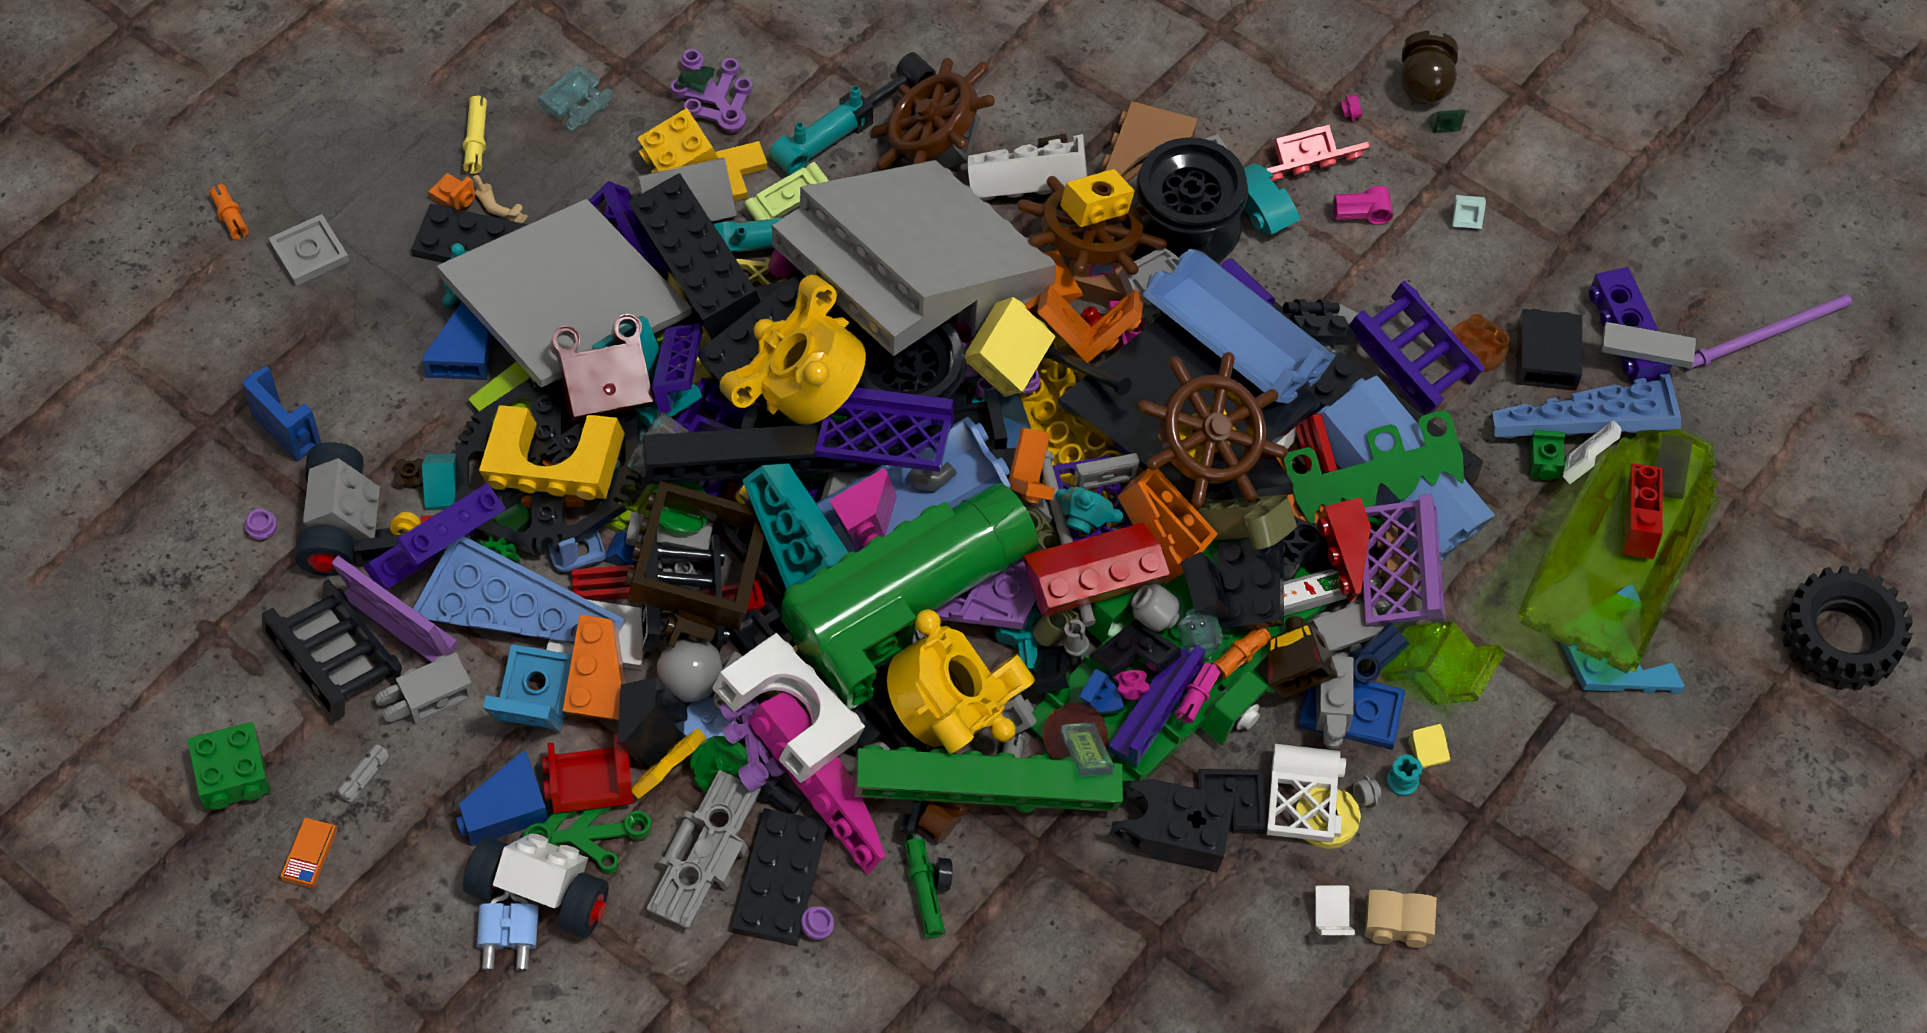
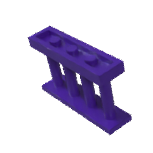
M1404 280L1391 296L1395 302L1373 318L1363 310L1353 318L1349 325L1356 334L1355 341L1416 409L1423 415L1435 412L1443 402L1444 398L1440 395L1443 391L1462 377L1471 385L1485 368L1477 356L1464 346L1425 303L1418 291ZM1404 311L1415 324L1391 340L1380 327L1398 313ZM1424 333L1435 346L1411 362L1400 349L1418 335ZM1441 355H1444L1454 366V369L1434 384H1430L1420 371Z
M487 483L397 538V546L370 561L363 568L374 582L389 590L443 556L450 544L463 536L470 539L476 534L474 529L502 513L506 508Z

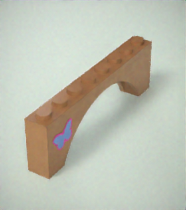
M1131 101L1128 112L1123 111L1119 121L1120 133L1115 132L1110 147V149H1113L1111 155L1106 154L1102 170L1115 169L1129 183L1138 175L1144 160L1156 147L1177 138H1195L1198 119ZM1071 259L1070 265H1067L1083 293V296L1078 299L1108 307L1109 301H1121L1127 296L1118 275L1123 268L1119 263L1109 265L1087 264L1083 274L1075 273L1074 265L1076 260Z

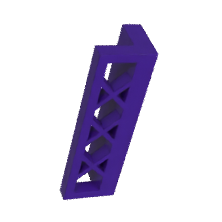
M610 181L606 182L589 201L599 211L597 206L606 198L605 214L602 215L610 223L612 219L616 220L618 223L617 231L667 280L668 270L638 224L628 201L633 199L628 188Z
M701 323L665 328L652 385L659 413L672 412L676 391L687 390L692 387L703 333Z
M1196 645L1191 654L1181 649L1182 657L1162 673L1155 676L1150 684L1149 691L1143 694L1109 745L1110 753L1135 767L1139 765L1186 694L1187 685L1193 683L1204 664L1205 649Z

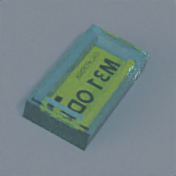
M1094 723L1067 724L1062 726L1061 735L1080 777L1112 774L1114 764Z

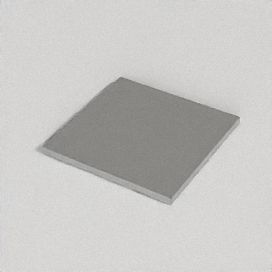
M588 199L439 264L436 270L439 277L540 387L562 378L558 359L550 348L553 333L558 327L569 325L578 331L580 344L576 353L593 350V344L610 335L615 320L620 315L632 314L637 318L642 315L648 319L653 333H656L691 316L692 307ZM626 324L619 325L618 329L625 326ZM562 335L557 338V343L561 348L569 349L573 346V341L570 337Z

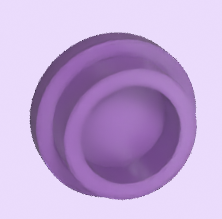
M256 509L247 516L245 529L247 534L254 539H266L276 531L277 521L271 512L265 509Z
M811 907L801 917V928L811 939L823 940L833 931V916L824 907Z

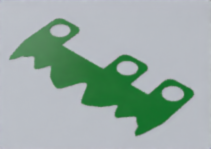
M1440 410L1420 417L1419 426L1426 446L1405 451L1398 428L1392 424L1372 429L1367 433V440L1374 460L1325 474L1321 473L1316 453L1312 448L1306 447L1288 452L1284 458L1286 470L1293 483L1295 500L1309 523L1315 522V512L1318 511L1321 504L1328 506L1340 503L1342 498L1348 501L1361 497L1364 508L1375 506L1378 487L1381 483L1386 485L1400 500L1406 499L1416 489L1421 476L1431 485H1436L1441 472L1446 471L1448 474L1454 475L1457 481L1463 484V454L1449 412ZM1438 417L1446 422L1447 431L1444 435L1435 437L1429 434L1427 423L1432 418ZM1389 432L1394 436L1395 445L1391 450L1382 451L1376 447L1375 438L1379 433ZM1298 455L1308 456L1312 461L1310 471L1305 474L1296 473L1292 468L1293 459Z

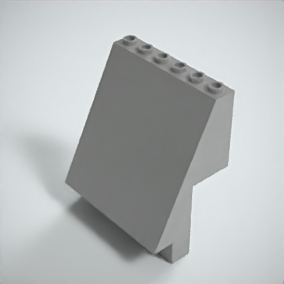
M936 160L801 186L800 208L772 225V246L805 276L817 275L833 286L837 294L835 303L893 356L953 316L954 321L958 324L962 321L971 328L970 335L975 338L996 302L1014 297L1026 304L1039 295L1048 285H1053L1055 282L1056 264L1053 259L1043 254L1037 247L1031 246L1028 243L1029 238L1020 234L1008 220H1004L998 215L990 204L983 202L973 193L969 186L961 183L948 168H944Z

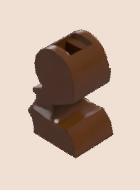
M931 801L925 808L926 811L920 818L917 828L927 833L938 843H942L950 835L955 825L960 823L961 817L968 814L975 804Z

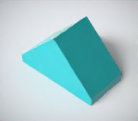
M456 453L426 455L422 462L425 509L444 510L455 503Z

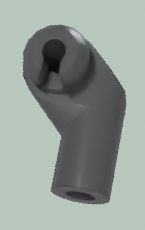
M946 462L941 467L940 472L912 469L908 474V479L912 486L917 489L937 491L953 478L957 472L949 462Z

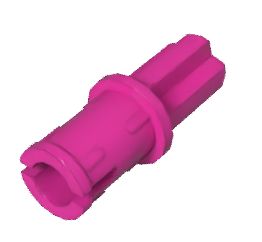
M1204 663L1193 683L1187 685V693L1174 713L1178 719L1185 715L1182 722L1192 724L1202 704L1209 701V692L1220 675V670L1215 664Z

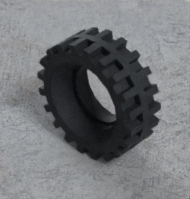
M1841 566L1838 573H1833L1831 567L1823 569L1819 577L1813 573L1808 576L1805 584L1801 583L1784 613L1786 617L1781 624V631H1787L1782 640L1784 647H1793L1789 656L1792 662L1802 661L1804 666L1801 671L1806 676L1812 671L1819 675L1817 682L1822 685L1828 679L1835 682V689L1843 690L1848 683L1852 684L1855 691L1861 690L1866 682L1871 687L1878 685L1882 677L1887 679L1908 649L1907 646L1913 633L1908 631L1913 624L1912 617H1904L1909 607L1906 601L1898 603L1895 599L1899 591L1895 587L1887 590L1882 586L1884 578L1878 575L1875 580L1866 577L1867 570L1862 568L1859 569L1857 574L1849 572V566ZM1836 609L1855 614L1870 628L1873 636L1872 646L1868 650L1859 653H1849L1836 649L1827 643L1819 633L1817 628L1818 616L1826 610Z

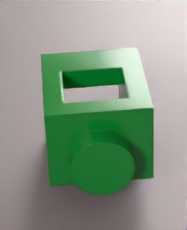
M1534 430L1528 446L1529 477H1537L1543 480L1560 479L1565 467V432Z

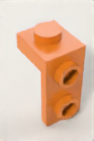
M1024 427L1020 430L1008 480L1011 484L1009 488L1021 493L1020 499L1028 502L1039 503L1040 498L1052 500L1055 488L1039 482L1050 434Z

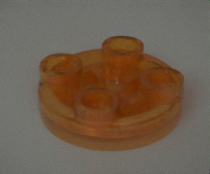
M1473 314L1469 319L1459 322L1452 329L1454 335L1472 354L1477 356L1480 363L1484 366L1485 369L1482 373L1493 371L1504 362L1509 349V334L1495 323L1486 320L1483 315Z

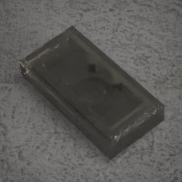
M1662 434L1657 467L1663 468L1664 497L1684 498L1693 443L1691 438Z

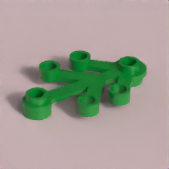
M610 806L586 809L569 829L564 830L557 829L566 818L572 819L576 817L580 810L553 813L544 824L535 823L530 825L524 831L522 837L529 836V834H538L548 838V843L555 846L571 843L596 861L602 873L609 875L618 870L619 862L617 855L610 851L606 852L591 840L629 836L633 840H643L650 835L652 825L647 813L633 811L627 815L624 822L590 826L600 814L609 813L613 807ZM641 825L644 827V830L635 832L633 828ZM611 859L614 861L613 865L609 867L603 865L605 860Z

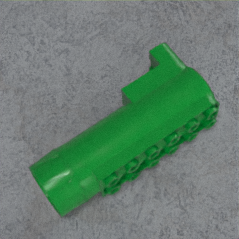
M996 483L984 491L962 500L952 509L946 501L938 506L931 505L924 509L919 517L910 522L906 520L898 524L893 529V532L888 535L873 538L864 549L857 553L854 551L847 553L840 559L838 564L829 569L824 567L818 570L812 576V579L803 584L796 583L789 587L784 593L785 598L782 601L781 618L786 623L794 643L806 661L816 671L822 673L848 709L856 708L873 698L874 689L872 683L876 679L877 672L875 667L913 643L917 614L926 609L936 610L986 579L1006 571L1011 565L1022 559L1023 555L1037 550L1038 536L1034 523L1017 495L1002 483Z

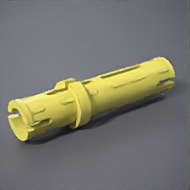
M472 96L469 99L467 134L463 141V150L465 151L463 169L465 172H468L469 165L471 164L470 174L481 172L482 154L486 150L484 130L487 100L483 97L482 104L480 105L481 96Z

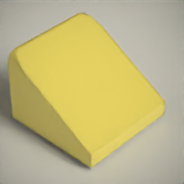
M1441 724L1411 732L1408 743L1414 758L1420 761L1422 769L1450 762L1445 733Z

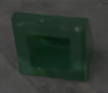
M1465 109L1438 111L1430 115L1429 120L1433 133L1461 131L1466 113Z

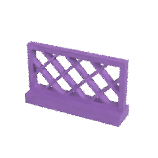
M1432 493L1419 495V500L1365 507L1367 517L1380 515L1387 520L1377 532L1370 529L1372 537L1368 542L1363 574L1367 626L1432 619L1433 623L1446 622L1438 512ZM1416 511V519L1408 528L1397 521L1403 512ZM1392 524L1403 532L1393 545L1382 537ZM1408 537L1418 542V548L1410 556L1398 549ZM1377 541L1389 548L1378 561L1369 555V550ZM1394 553L1405 560L1395 573L1384 566ZM1370 562H1371L1372 564H1374V566H1373L1371 569H1370ZM1411 565L1420 571V577L1412 585L1400 578ZM1379 569L1391 577L1380 590L1371 584V578ZM1396 581L1407 589L1397 602L1386 595L1387 591ZM1414 594L1422 600L1423 610L1409 612L1402 606ZM1381 598L1393 606L1385 615L1373 616V607Z
M337 556L333 560V566L348 587L344 592L348 604L423 659L432 663L437 657L448 656L458 648L459 643L457 640L344 559Z

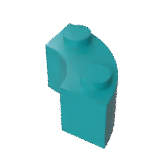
M1254 163L1244 168L1248 184V199L1243 210L1249 215L1251 223L1257 232L1273 234L1301 220L1285 188L1279 190L1271 180L1274 175L1270 171Z

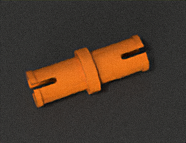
M217 185L221 195H218L215 187H212L209 191V196L217 207V215L220 221L225 222L232 239H241L237 229L245 237L249 233V228L240 215L241 209L239 205L233 202L225 185Z
M1265 628L1251 630L1241 640H1235L1231 643L1230 649L1212 663L1220 670L1219 678L1222 677V680H1226L1238 667L1252 661L1253 655L1269 643L1271 639L1269 632Z

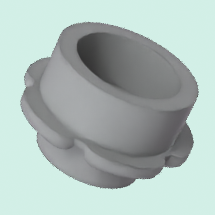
M1365 775L1362 776V780L1353 783V794L1357 803L1361 807L1368 805L1375 807L1378 799L1381 798V789L1378 782L1371 780Z

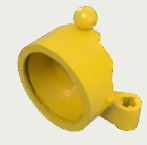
M808 275L802 279L799 284L795 309L785 321L774 322L770 319H760L756 322L753 334L759 341V353L749 365L726 373L720 380L719 388L721 393L735 406L746 408L753 404L760 394L763 393L767 400V410L773 415L779 410L793 422L809 425L819 422L834 413L856 388L865 366V348L862 342L845 328L849 323L843 317L833 319L826 316L827 312L836 302L837 294L833 286L817 275Z
M930 609L920 611L916 616L915 626L920 633L926 636L898 652L891 660L887 673L889 697L903 725L921 742L931 747L944 746L949 754L965 746L974 738L973 735L989 726L993 739L1001 743L1011 741L1016 733V727L1013 721L1002 715L1005 709L1004 704L1035 682V678L1020 656L1015 654L990 673L962 632L951 629L948 626L941 627L940 617L935 611Z

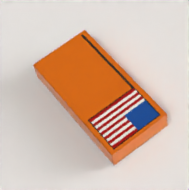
M304 817L280 876L283 882L311 889L315 888L338 831L336 825Z

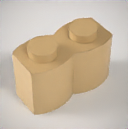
M1369 890L1366 902L1364 936L1371 938L1373 942L1378 944H1389L1396 940L1405 942L1407 946L1413 948H1422L1427 944H1432L1435 936L1437 898L1424 894H1402L1389 890Z

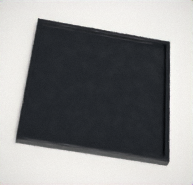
M1164 313L1098 366V368L1115 376H1125L1131 380V389L1126 395H1119L1114 391V388L1085 376L1059 397L1058 405L1123 455L1137 453L1140 461L1139 467L1145 471L1148 469L1147 461L1164 451V448L1158 437V434H1160V418L1140 412L1137 407L1138 403L1141 400H1147L1164 406L1171 393L1181 386L1169 365L1171 357L1177 356L1181 359L1192 379L1204 375H1218L1222 358ZM1234 368L1232 369L1231 379L1244 386L1254 398L1264 393ZM1301 386L1296 390L1297 397L1289 404L1274 401L1262 408L1266 425V440L1273 443L1279 442L1320 406L1321 399ZM1200 391L1206 405H1211L1214 392ZM1226 397L1224 409L1228 414L1238 407ZM1187 398L1180 412L1193 415L1196 411ZM1244 419L1234 424L1237 431L1247 434ZM1230 442V447L1239 460L1245 450V446ZM1216 452L1212 468H1228L1220 453ZM1171 461L1158 468L1192 505L1191 500L1195 480L1181 473ZM1232 481L1222 484H1208L1203 506Z

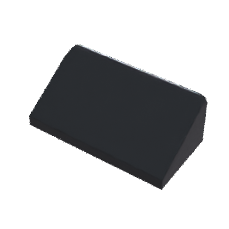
M1202 552L1183 560L1181 565L1195 611L1203 615L1225 619L1231 617L1216 565Z

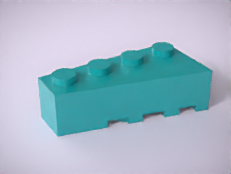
M789 463L762 465L743 479L786 589L796 583H805L812 579V576L818 570L824 567L831 568L838 564L844 555L849 553Z

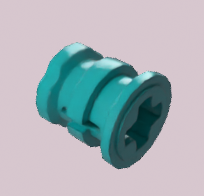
M1408 754L1400 755L1387 775V785L1393 793L1399 796H1408L1417 790L1422 773L1420 761Z

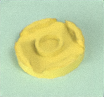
M1315 787L1309 794L1321 804L1329 798L1330 789ZM1337 789L1336 815L1342 816L1340 836H1334L1333 842L1304 840L1315 847L1325 849L1339 848L1349 843L1358 831L1361 818L1359 806L1351 794ZM1304 797L1300 798L1296 805V811L1302 817L1314 809ZM1329 806L1324 809L1327 813ZM1316 814L1307 821L1314 830L1327 831V822L1319 814Z

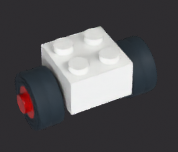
M529 834V836L526 835L511 844L491 837L481 839L467 861L463 879V891L468 895L478 897L487 902H491L504 889L554 909L562 904L559 915V928L579 937L587 938L594 931L605 913L609 884L604 879L584 873L588 857L579 855L578 849L567 845H560L558 847L548 843V838L542 835Z

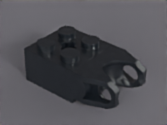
M1156 779L1123 781V798L1130 804L1138 807L1143 816L1135 820L1113 821L1109 832L1110 836L1126 843L1136 851L1152 854L1153 858L1218 872L1225 854L1235 797Z

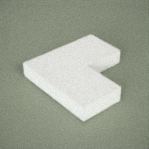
M1615 420L1608 423L1566 456L1563 477L1569 484L1594 467L1596 456L1620 438L1621 427Z

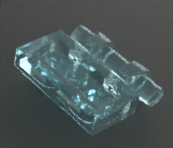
M578 64L541 94L538 100L539 105L559 120L567 113L570 114L571 117L565 123L569 129L574 130L578 125L583 126L590 120L589 116L594 112L604 109L608 105V101L614 97V93L609 88L604 89L601 93L596 89L600 87L599 79ZM585 98L590 101L583 107L578 105Z

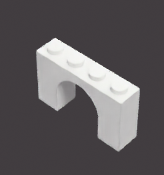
M777 633L722 670L712 688L734 712L761 693L773 690L790 693L804 703L810 713L812 726L788 742L779 758V761L800 783L854 745L865 728L858 715L850 711L843 704L836 692L828 688L816 675L814 669L806 664L794 652L793 647Z

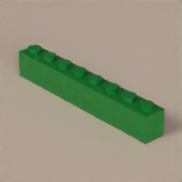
M867 745L863 748H858L855 756L854 797L1117 812L1123 802L1122 764L1113 763L1110 759H1101L1106 772L1083 774L1076 757L1050 760L1044 755L1016 758L1011 753L982 756V753L978 751L949 754L945 749L916 752V749L912 747L883 750V747L879 745Z

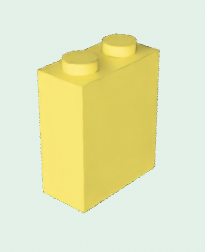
M1011 297L995 303L966 351L964 358L970 366L1004 397L1024 391L1053 342L1055 335L1047 329L1043 321L1037 319L1026 309L1024 303Z

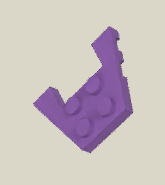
M1023 558L1011 565L1006 571L998 573L973 587L966 600L956 597L934 610L939 615L940 620L1023 629L1037 604Z

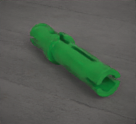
M923 838L910 839L907 843H904L909 862L908 877L913 882L924 936L927 939L943 936L946 930L942 921L933 882V876L935 875L934 867L929 863L925 840Z

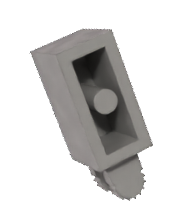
M1385 600L1379 601L1373 607V616L1385 615L1393 606ZM1354 602L1346 605L1339 611L1319 614L1313 619L1311 625L1324 636L1331 656L1348 657L1352 651L1362 648L1388 624L1368 627L1365 617V602ZM1403 622L1393 623L1396 629L1400 628Z
M455 652L448 656L437 657L432 663L421 668H413L406 671L402 676L396 678L397 684L376 694L375 701L378 706H385L403 699V701L384 710L382 715L385 721L393 722L411 715L414 723L417 724L475 698L472 683Z
M1332 656L1338 677L1316 686V730L1323 731L1324 745L1332 750H1337V748L1342 746L1343 737L1349 731L1353 717V657Z

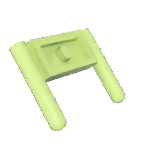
M812 162L806 168L803 167L756 194V197L749 198L744 202V206L755 221L780 218L800 206L801 186L827 182L829 180L818 165Z

